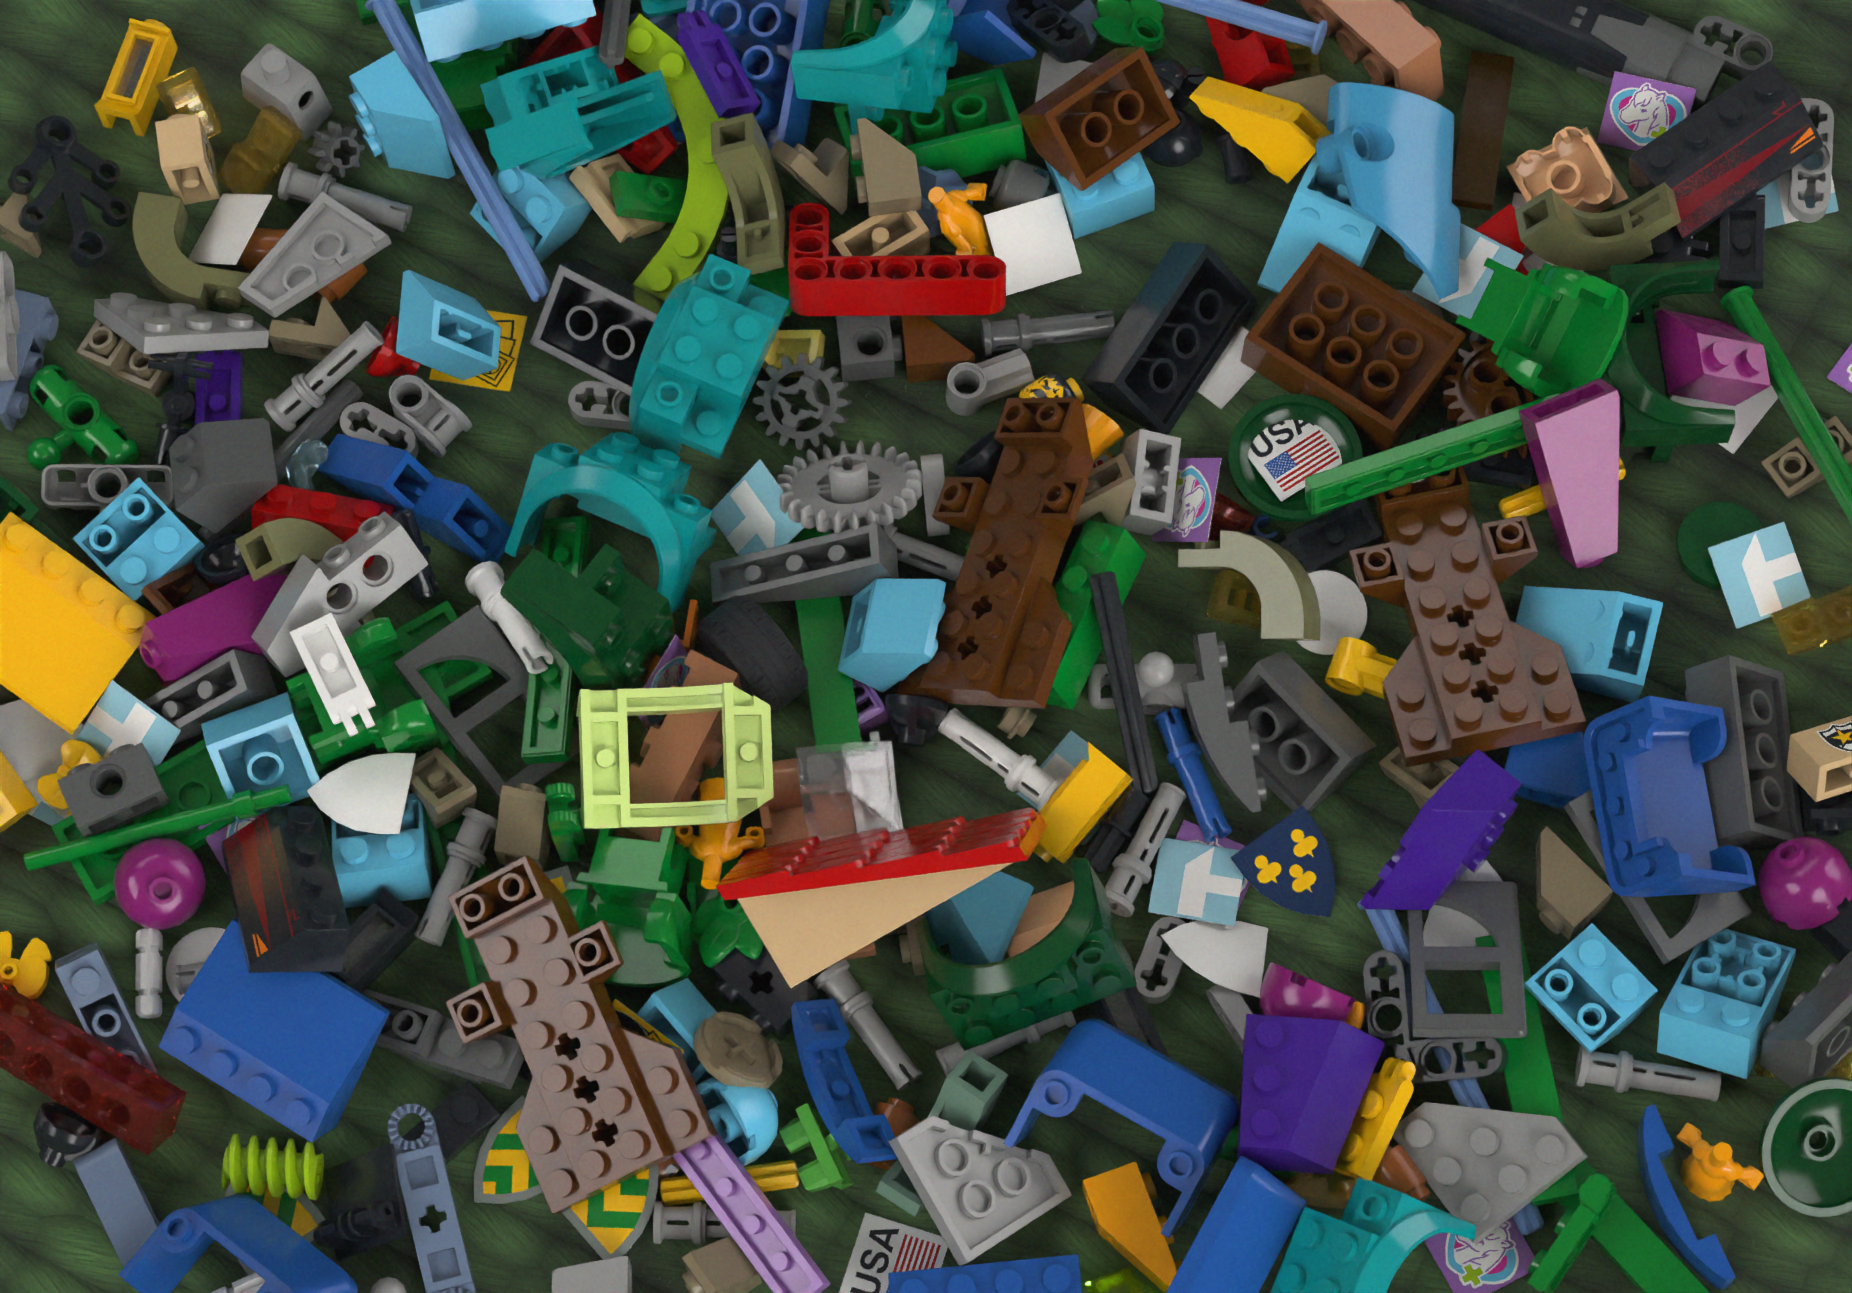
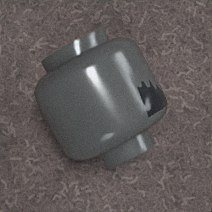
M1015 158L1007 166L1000 164L988 196L994 198L993 206L996 211H1000L1054 195L1056 190L1048 187L1050 174L1047 170Z

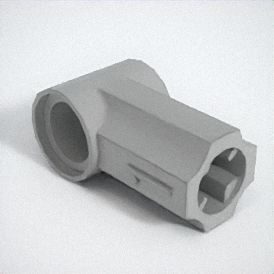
M1021 348L977 364L964 362L954 366L948 373L945 397L947 406L957 415L970 416L979 412L986 403L1021 391L1023 387L1035 381L1026 353ZM967 384L973 386L977 391L972 394H962L956 390V387Z

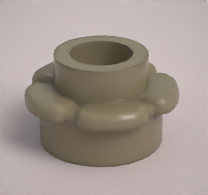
M1008 707L1000 719L997 728L1007 733L1006 737L1008 739H1012L1015 734L1023 738L1037 715L1030 711L1031 708Z

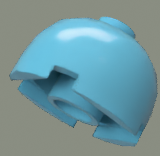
M711 1077L696 1085L715 1129L743 1166L757 1160L768 1150L777 1136L778 1105L774 1094L769 1089L724 1085L715 1077Z

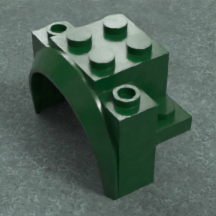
M1718 259L1610 265L1606 282L1625 291L1628 296V315L1616 351L1601 379L1616 388L1619 393L1620 447H1649L1650 463L1668 462L1674 445L1728 443L1735 427V410L1692 407L1670 400L1667 392L1655 317V308H1659V299L1680 294L1713 293V283L1717 271H1720Z
M605 543L578 578L533 548L501 588V596L540 631L577 675L576 696H579L580 689L616 690L639 688L647 676V666L656 655L659 657L663 656L675 636L674 632L676 630L669 600L626 571L621 553Z

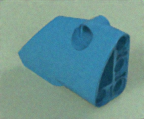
M1342 82L1331 86L1328 90L1327 129L1332 134L1319 138L1316 144V156L1321 168L1330 175L1343 172L1352 209L1378 225L1404 248L1406 259L1426 274L1439 299L1457 292L1459 287L1461 215L1458 207L1452 203L1454 114L1430 99L1391 87L1353 82Z

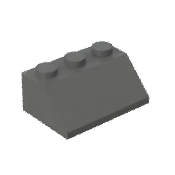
M1284 650L1257 661L1233 691L1235 712L1228 714L1229 722L1248 720L1249 729H1256L1260 754L1253 756L1256 774H1263L1265 784L1292 812L1303 805L1306 811L1311 813L1351 778L1377 747Z
M1852 951L1839 964L1835 962L1829 964L1821 974L1818 985L1810 993L1804 991L1798 995L1790 1007L1789 1014L1780 1023L1773 1021L1760 1038V1044L1762 1045L1760 1066L1791 1088L1816 1078L1825 1077L1852 1050Z

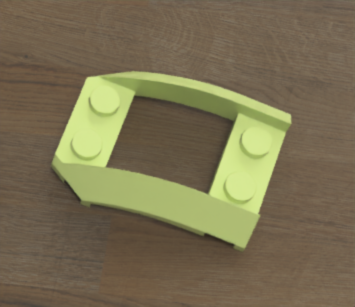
M733 683L669 688L579 690L576 717H579L581 807L579 812L583 829L738 822L774 798L770 705L754 695L747 694L734 686ZM722 711L725 799L630 804L627 716Z

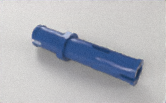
M1178 707L1170 709V716L1164 711L1155 716L1153 720L1158 726L1169 752L1166 758L1170 767H1175L1204 835L1205 842L1216 841L1215 835L1217 834L1219 839H1222L1231 834L1232 829L1228 825L1200 759L1202 750L1197 742H1193L1183 719L1181 709Z

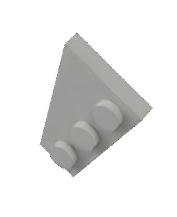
M321 192L238 289L244 298L276 318L392 242L388 234L324 192Z

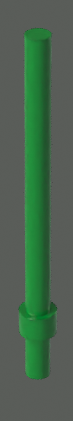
M288 784L255 793L252 789L233 793L232 799L28 852L24 854L25 866L28 871L236 816L239 820L258 816L259 810L292 802L291 789Z

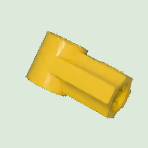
M1341 637L1337 643L1324 680L1328 686L1345 694L1357 696L1362 695L1364 692L1384 699L1382 692L1383 681L1398 660L1378 654L1377 649L1365 641L1353 637Z

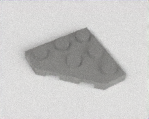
M124 292L113 293L110 295V299L94 300V317L143 354L268 348L269 330L253 320L254 317L248 314H225L197 309L194 305L187 303L169 304L137 298L134 294Z
M1424 1102L1398 1123L1393 1134V1138L1399 1145L1401 1144L1450 1214L1476 1225V1236L1474 1240L1470 1239L1476 1245L1529 1204L1532 1199L1540 1195L1588 1157L1558 1118L1544 1115Z
M930 1116L888 1142L959 1266L975 1259L1072 1196L1049 1154L1035 1149L1025 1150L1016 1146L1010 1148L1003 1144L1005 1139L977 1130L967 1131L949 1125L947 1120Z

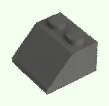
M264 418L198 423L185 435L179 436L172 446L169 447L176 511L215 534L278 484L270 424Z

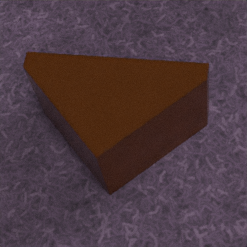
M924 315L901 316L908 383L947 380L948 373L957 364L964 362L975 364V354Z
M193 562L145 585L141 592L146 606L156 617H159L219 589L221 586L213 585L204 579L202 575L196 572Z

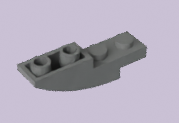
M1216 632L1194 635L1192 640L1199 681L1181 684L1186 710L1194 735L1215 776L1230 796L1246 812L1261 811L1260 801L1267 800V793L1263 774H1256L1253 756L1260 754L1258 735L1255 728L1249 729L1248 720L1229 722L1228 714L1235 712V704L1231 686H1224L1221 668L1228 667L1225 643L1223 640L1217 641Z
M365 989L362 993L390 1011L375 1043L376 1046L478 1084L484 1081L511 1090L525 1059L517 1039L496 1033L478 1041L463 1044L454 1021L444 1017L438 1011Z

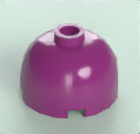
M1808 836L1793 838L1778 845L1766 856L1760 866L1758 889L1765 908L1773 921L1776 923L1778 921L1786 922L1790 929L1795 930L1815 928L1832 920L1839 914L1837 906L1843 902L1845 897L1849 902L1852 899V872L1843 855L1828 842Z
M157 837L140 842L123 854L115 868L113 887L118 905L130 920L144 928L164 930L180 926L195 915L204 900L207 880L201 861L190 847L176 839Z
M1270 962L1260 989V1007L1264 1015L1341 1020L1346 1022L1356 1002V999L1272 962Z

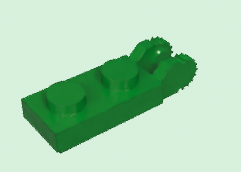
M563 782L548 785L545 787L546 800L549 805L548 826L560 860L564 863L580 861L579 846L586 845V830L583 829L579 805H571L570 803L575 800L574 787Z
M1595 1173L1590 1175L1588 1179L1586 1178L1587 1182L1583 1183L1578 1190L1581 1204H1579L1575 1212L1568 1209L1564 1213L1554 1230V1233L1559 1236L1549 1251L1544 1248L1541 1249L1531 1262L1528 1273L1532 1276L1527 1283L1539 1292H1555L1611 1207V1201L1615 1200V1195H1617V1188L1615 1183H1612V1180L1607 1178V1175Z

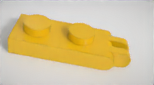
M1389 1057L1385 1060L1380 1072L1374 1073L1371 1076L1367 1090L1360 1102L1351 1129L1335 1165V1171L1356 1179L1359 1177L1366 1181L1372 1180L1413 1094L1414 1086L1411 1081L1415 1075L1416 1068L1412 1062Z

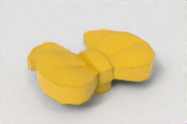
M74 739L62 744L61 755L63 764L59 766L57 772L44 775L37 781V791L44 801L59 809H68L67 814L69 816L72 814L57 780L66 777L69 770L80 764L91 763L93 765L104 760L90 744Z
M8 931L0 932V985L14 986L21 997L28 1001L38 998L46 988L49 979V966L46 962L52 960V955L47 944L39 938H33L25 948L20 960L11 958L13 950L12 935Z

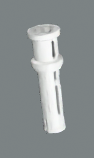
M492 561L482 562L474 566L465 578V586L469 593L479 598L481 609L489 620L497 621L525 664L527 671L531 674H539L546 671L548 666L540 656H543L548 664L553 663L554 657L544 645L531 623L501 596V588L505 583L503 579L504 572L501 566Z
M957 708L950 710L940 723L938 731L941 734L952 739L975 758L1005 778L1004 783L1007 789L1011 792L1018 790L1038 805V811L1042 809L1065 781L1061 777L1055 779L1037 766V760L1033 756H1027L1026 754L1020 756L992 734L971 721Z

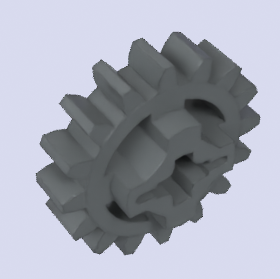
M799 353L797 364H794L790 356L781 357L782 369L769 365L766 370L771 379L769 381H757L756 385L765 391L763 396L753 398V403L763 405L764 411L756 416V420L769 421L770 425L765 431L767 436H772L778 432L781 434L779 445L787 446L792 439H795L797 450H803L806 448L807 440L810 438L811 443L815 447H820L823 445V433L830 438H835L838 433L833 424L835 422H847L848 418L840 413V408L851 405V400L841 398L840 392L849 385L847 382H835L834 378L839 372L837 367H831L826 371L823 369L825 358L821 356L816 357L812 364H809L807 353ZM804 372L796 384L790 386L781 383L784 378L792 373ZM822 382L829 392L830 403L824 400L820 387ZM806 391L805 399L816 408L797 411L799 403L794 401V398L788 394H803ZM774 400L780 402L784 413L782 421L776 412ZM814 417L823 420L819 426L812 430L800 431L807 419Z

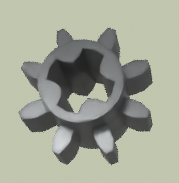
M329 121L328 130L322 132L314 130L312 132L315 137L313 147L307 151L319 159L315 168L324 173L331 169L332 173L339 177L345 176V169L352 166L359 168L358 159L360 151L365 149V145L357 143L353 139L358 130L350 126L342 129L339 123Z

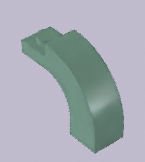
M968 1050L946 1077L928 1117L935 1116L947 1120L949 1125L967 1131H981L1004 1087L1008 1074L976 1053ZM897 1159L880 1180L876 1192L916 1217L924 1207V1203L900 1161Z

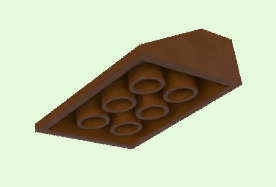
M1318 242L1245 337L1240 362L1291 394L1309 395L1332 404L1350 420L1360 438L1377 449L1385 451L1394 448L1412 424L1465 341L1467 334Z

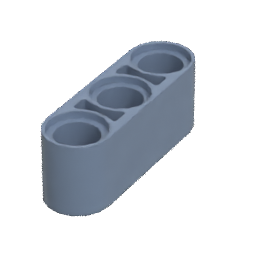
M114 1138L74 1159L73 1163L123 1267H125L160 1223L122 1146Z

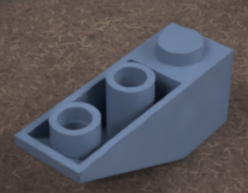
M15 289V299L20 315V331L17 334L18 377L17 380L0 382V420L6 430L12 432L17 419L23 418L27 411L30 381L34 374L43 367V351L47 341H51L55 337L59 324V318L48 297Z
M98 941L55 960V972L115 1093L157 1074L158 1070Z

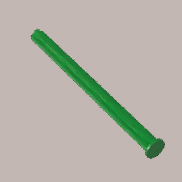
M1750 286L1735 288L1721 299L1720 306L1723 310L1729 311L1739 330L1764 345L1770 384L1852 525V470L1754 303L1752 288Z

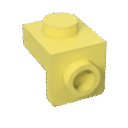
M778 330L762 368L767 374L766 368L769 365L782 369L781 357L790 356L794 364H797L799 353H807L809 364H812L816 357H823L825 335L821 330ZM795 372L788 375L786 378H798L801 377L804 374V372Z

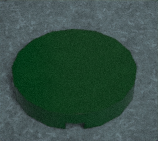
M1713 501L1696 507L1684 518L1676 536V551L1682 570L1694 582L1709 589L1722 590L1708 548L1763 529L1760 521L1748 509L1732 502Z

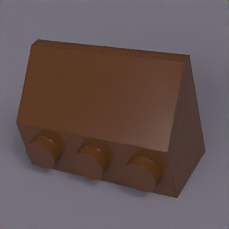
M1142 46L1113 49L1018 115L1037 153L1079 191H1084L1181 123Z

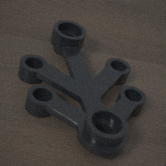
M57 115L50 116L41 120L36 125L33 140L37 147L23 164L13 168L8 178V185L13 192L20 195L29 194L37 182V173L50 158L52 159L55 174L35 200L23 206L18 222L27 232L35 233L40 231L48 218L49 210L59 197L62 196L73 236L68 247L69 255L76 265L84 268L93 267L102 260L107 250V242L99 231L90 228L82 197L102 210L101 214L105 223L112 227L124 225L131 213L129 203L123 198L114 197L105 191L112 189L116 185L120 177V168L113 161L102 159L78 143L75 127L67 118ZM50 136L57 138L59 141L53 140ZM71 159L92 171V182L73 169ZM100 171L109 173L112 178L102 176ZM17 176L25 177L29 183L20 182ZM115 208L122 213V215H115L111 212L110 209ZM27 214L36 215L39 221L31 220ZM81 249H86L91 254L84 253Z

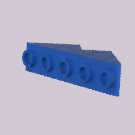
M338 433L314 467V470L367 500L394 505L395 512L410 508L414 513L418 529L479 563L487 561L498 563L505 553L504 550L512 528L467 485L434 477L406 450Z

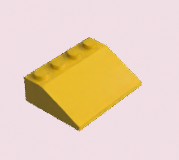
M10 511L0 524V684L72 735L105 692L110 682L115 679L139 647L145 623L157 617Z

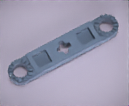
M415 1103L402 1105L391 1114L388 1120V1134L390 1143L394 1144L400 1186L426 1293H477L435 1119L430 1111ZM408 1114L419 1115L425 1124L424 1133L415 1141L404 1140L399 1134V1123ZM434 1205L437 1212H445L447 1215V1220L440 1223V1231L433 1233L430 1226L421 1225V1218L428 1214L427 1207Z

